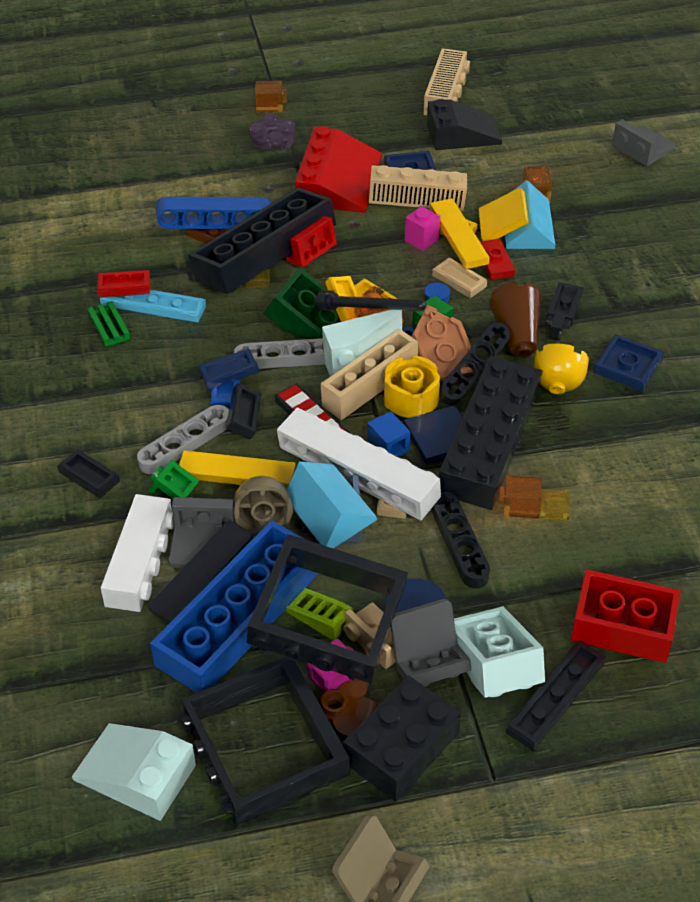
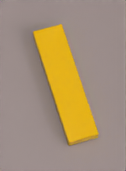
M453 198L430 203L429 210L440 216V228L464 268L470 269L489 264L488 254Z
M183 451L179 464L199 481L241 485L252 477L268 476L280 481L286 489L296 470L295 462L194 451Z

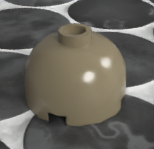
M256 476L243 482L235 492L233 499L235 522L251 535L256 536L271 520L281 526L285 522L287 525L291 520L293 513L291 497L280 481L268 476Z

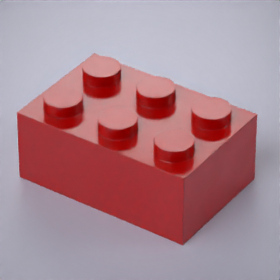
M586 569L571 641H581L586 645L666 663L673 641L681 590Z

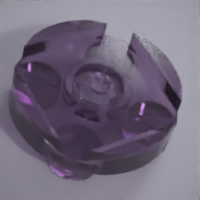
M273 113L265 114L263 119L256 121L250 127L252 143L257 148L267 151H273V147L280 146V150L288 148L295 141V123L277 117Z

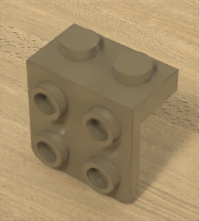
M368 814L356 829L341 855L337 858L333 866V874L351 902H409L430 866L424 857L396 850L378 818Z

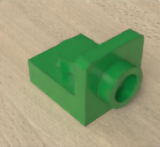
M171 460L165 468L160 465L153 473L150 480L154 483L148 491L154 494L159 488L172 499L173 497L186 498L196 487L199 480Z

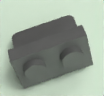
M622 119L615 123L612 146L645 166L652 164L675 149L676 144L646 126L642 125L636 128Z
M173 497L172 511L175 527L169 557L172 567L184 568L229 519L236 523L233 513V499Z
M441 599L394 613L390 628L397 671L403 679L409 675L426 687L432 682L445 678H455L461 673L471 671L470 659L457 644L453 609L448 599Z

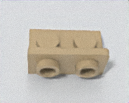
M373 602L356 614L351 609L344 612L345 625L343 629L345 634L351 641H357L365 649L367 655L370 652L384 613ZM391 630L379 661L385 669L396 662Z

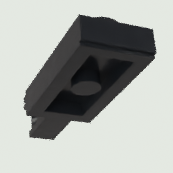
M558 282L546 318V325H551L550 339L560 340L563 328L570 329V326H572L584 287Z

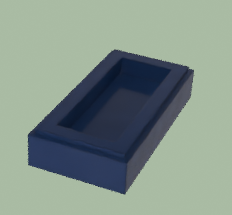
M250 349L198 366L208 390L259 372L258 365Z

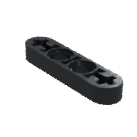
M495 322L489 325L443 381L439 388V397L444 403L450 405L458 403L483 373L489 357H496L510 338V330L505 324ZM496 332L500 333L501 336L492 345L489 341ZM483 348L489 355L488 359H480L476 355V349ZM461 367L471 368L474 376L472 378L464 377L461 374ZM457 381L460 386L456 389L455 393L450 395L448 390Z
M442 491L441 497L431 508L433 517L464 584L470 588L484 587L489 580V563L458 498L451 492ZM445 506L450 507L449 514H447ZM459 524L463 529L454 532L449 530L447 526ZM461 546H469L473 549V552L462 554L457 549ZM474 563L476 573L481 575L476 576L474 572H471V564Z

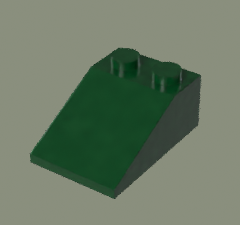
M299 267L263 313L282 330L305 339H322V327L341 322L336 309L332 312L320 311L317 308V294L321 290L328 289L301 267Z

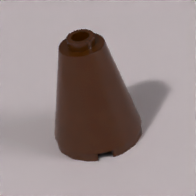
M510 282L501 285L492 292L489 306L496 321L505 324L510 330V338L507 342L510 352L520 358H526L537 349L541 292L536 285L525 282L526 286H517V282Z

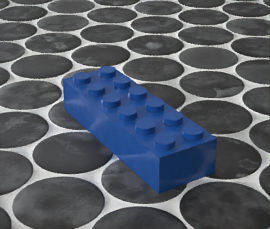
M271 520L150 643L154 666L196 693L215 686L252 646L247 643V627L287 534L299 538L302 537ZM287 564L263 622L273 624L286 610V607L319 573Z

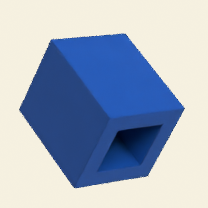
M390 411L368 422L367 442L376 447H382L388 453L399 457L410 451V431Z

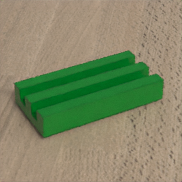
M112 301L107 302V307H104L103 304L97 305V310H94L93 307L87 308L89 317L105 347L130 340L129 331ZM109 313L111 314V316H112L113 320L115 321V323H116V325H117L119 331L121 332V334H122L121 336H119V334H118L117 330L115 329V327H114V325H113V323H112L110 317L108 316ZM99 316H102L113 338L109 339L98 318Z

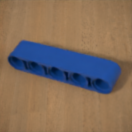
M162 197L156 202L155 210L158 224L166 229H230L267 207L272 202L267 198Z

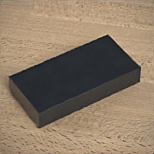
M237 383L232 391L226 429L251 439L256 431L261 394Z
M79 449L57 465L59 473L99 499L120 482L117 473Z

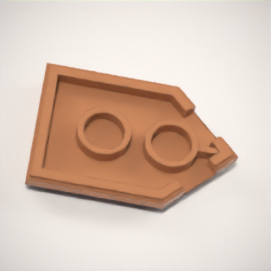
M427 305L412 338L418 341L419 356L429 359L437 366L440 383H443L470 350L471 344L460 320L454 317L449 318L437 312L436 308ZM461 367V374L463 376L474 374L471 368Z

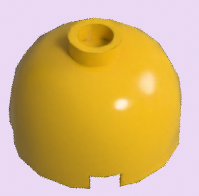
M558 343L544 345L543 351L539 352L538 349L535 351L534 368L543 371L540 385L553 394H564L576 389L585 380L589 357L584 351H581V355L574 352V346Z

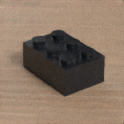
M408 675L343 741V747L350 758V768L393 801L397 802L459 734L461 712Z

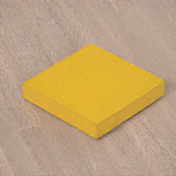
M521 187L479 208L481 239L483 241L498 239L529 223L526 196Z

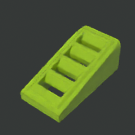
M304 588L286 607L285 612L334 641L344 631V612L348 609L353 611V608L341 601ZM304 598L308 600L302 608L298 607ZM313 604L316 605L312 612L308 611ZM322 609L325 610L322 615H318Z

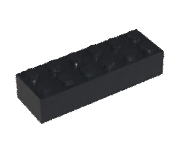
M299 187L189 253L188 256L195 280L226 294L234 292L239 286L253 280L264 270L272 268L275 263L285 257H289L293 253L290 239L322 217L332 218L333 226H335L336 220L331 198Z
M492 356L489 357L440 468L438 478H440L441 492H451L456 495L459 501L488 510L493 509L538 396L542 370Z

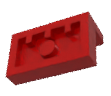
M324 216L292 237L290 242L293 253L286 257V261L304 267L335 246L337 242L332 218Z

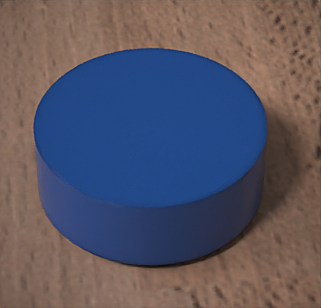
M443 283L429 284L425 288V301L435 295L445 303H448L450 300V288Z

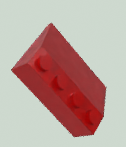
M314 126L295 181V189L299 187L331 198L333 209L366 213L369 204L372 165L380 166L382 153L338 129Z

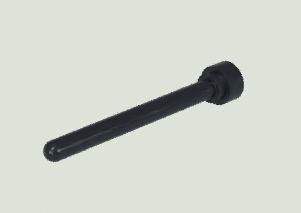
M321 290L316 297L317 308L320 311L332 312L338 307L423 311L426 309V303L423 300L338 296V294L331 290Z

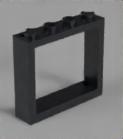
M287 534L249 621L247 643L260 647L262 651L270 650L282 654L292 661L300 660L315 665L322 671H334L346 675L353 681L358 679L371 684L391 630L390 627L394 613H397L409 572ZM287 564L390 596L368 656L263 622Z
M286 657L182 699L184 714L180 716L183 728L186 733L192 731L195 737L192 743L199 760L205 758L208 764L205 770L212 787L218 785L222 793L219 795V800L226 815L232 814L237 825L350 775V758L295 661L289 660ZM285 685L324 755L326 762L239 799L200 720Z

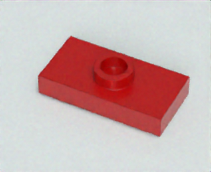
M501 239L480 241L489 256V264L484 265L490 280L514 277L515 268Z
M150 271L99 273L98 296L112 297L150 294Z

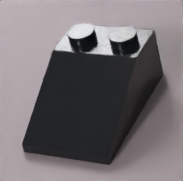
M450 99L428 101L427 126L435 150L502 144V138L492 114Z

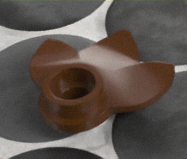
M361 680L347 681L339 689L326 691L319 699L318 703L327 719L333 722L336 732L344 737H348L379 706L376 702L365 697L368 690L367 682ZM336 705V706H338V707H340V708H338V709H331V708H329V707Z

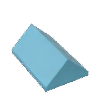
M526 180L516 189L521 187L525 192L529 223L504 235L506 249H555L549 199Z
M299 461L287 490L291 497L293 510L319 544L335 548L377 520L376 515L333 464Z

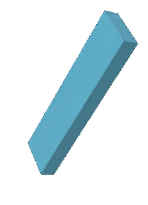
M150 290V294L100 298V303L105 307L108 306L107 302L112 301L117 309L192 322H199L206 308V299Z

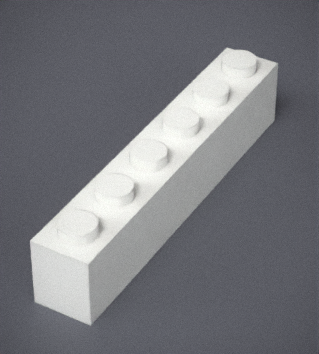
M297 407L277 429L279 445L283 450L307 462L333 464L351 485L352 475H358L359 489L419 520L426 516L441 497L440 478L432 472L424 471L412 465L408 460L400 459L388 453L384 448L376 447L364 441L360 436L352 435L342 430L336 424H330L318 418L311 412H306Z

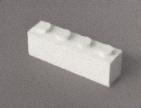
M135 495L101 586L105 607L141 612L144 601L150 599L152 577L157 576L159 573L161 552L165 553L168 545V531L175 526L170 499Z

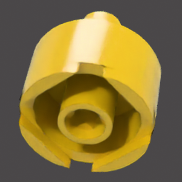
M412 356V360H403V357L393 360L385 370V407L396 415L406 418L432 412L439 402L440 375L437 366L429 359L420 356Z

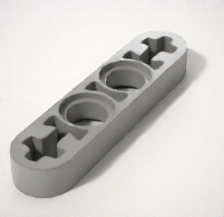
M323 338L244 343L234 349V353L250 349L258 369L325 365ZM295 351L306 352L304 355L293 354V352ZM270 352L279 353L276 357L267 356Z
M213 405L143 447L137 454L140 471L145 474H153L160 465L165 468L171 460L176 462L181 459L183 451H193L227 430L228 408L222 405ZM193 429H200L203 431L199 435L189 434V432ZM170 443L180 444V447L176 449L166 448Z

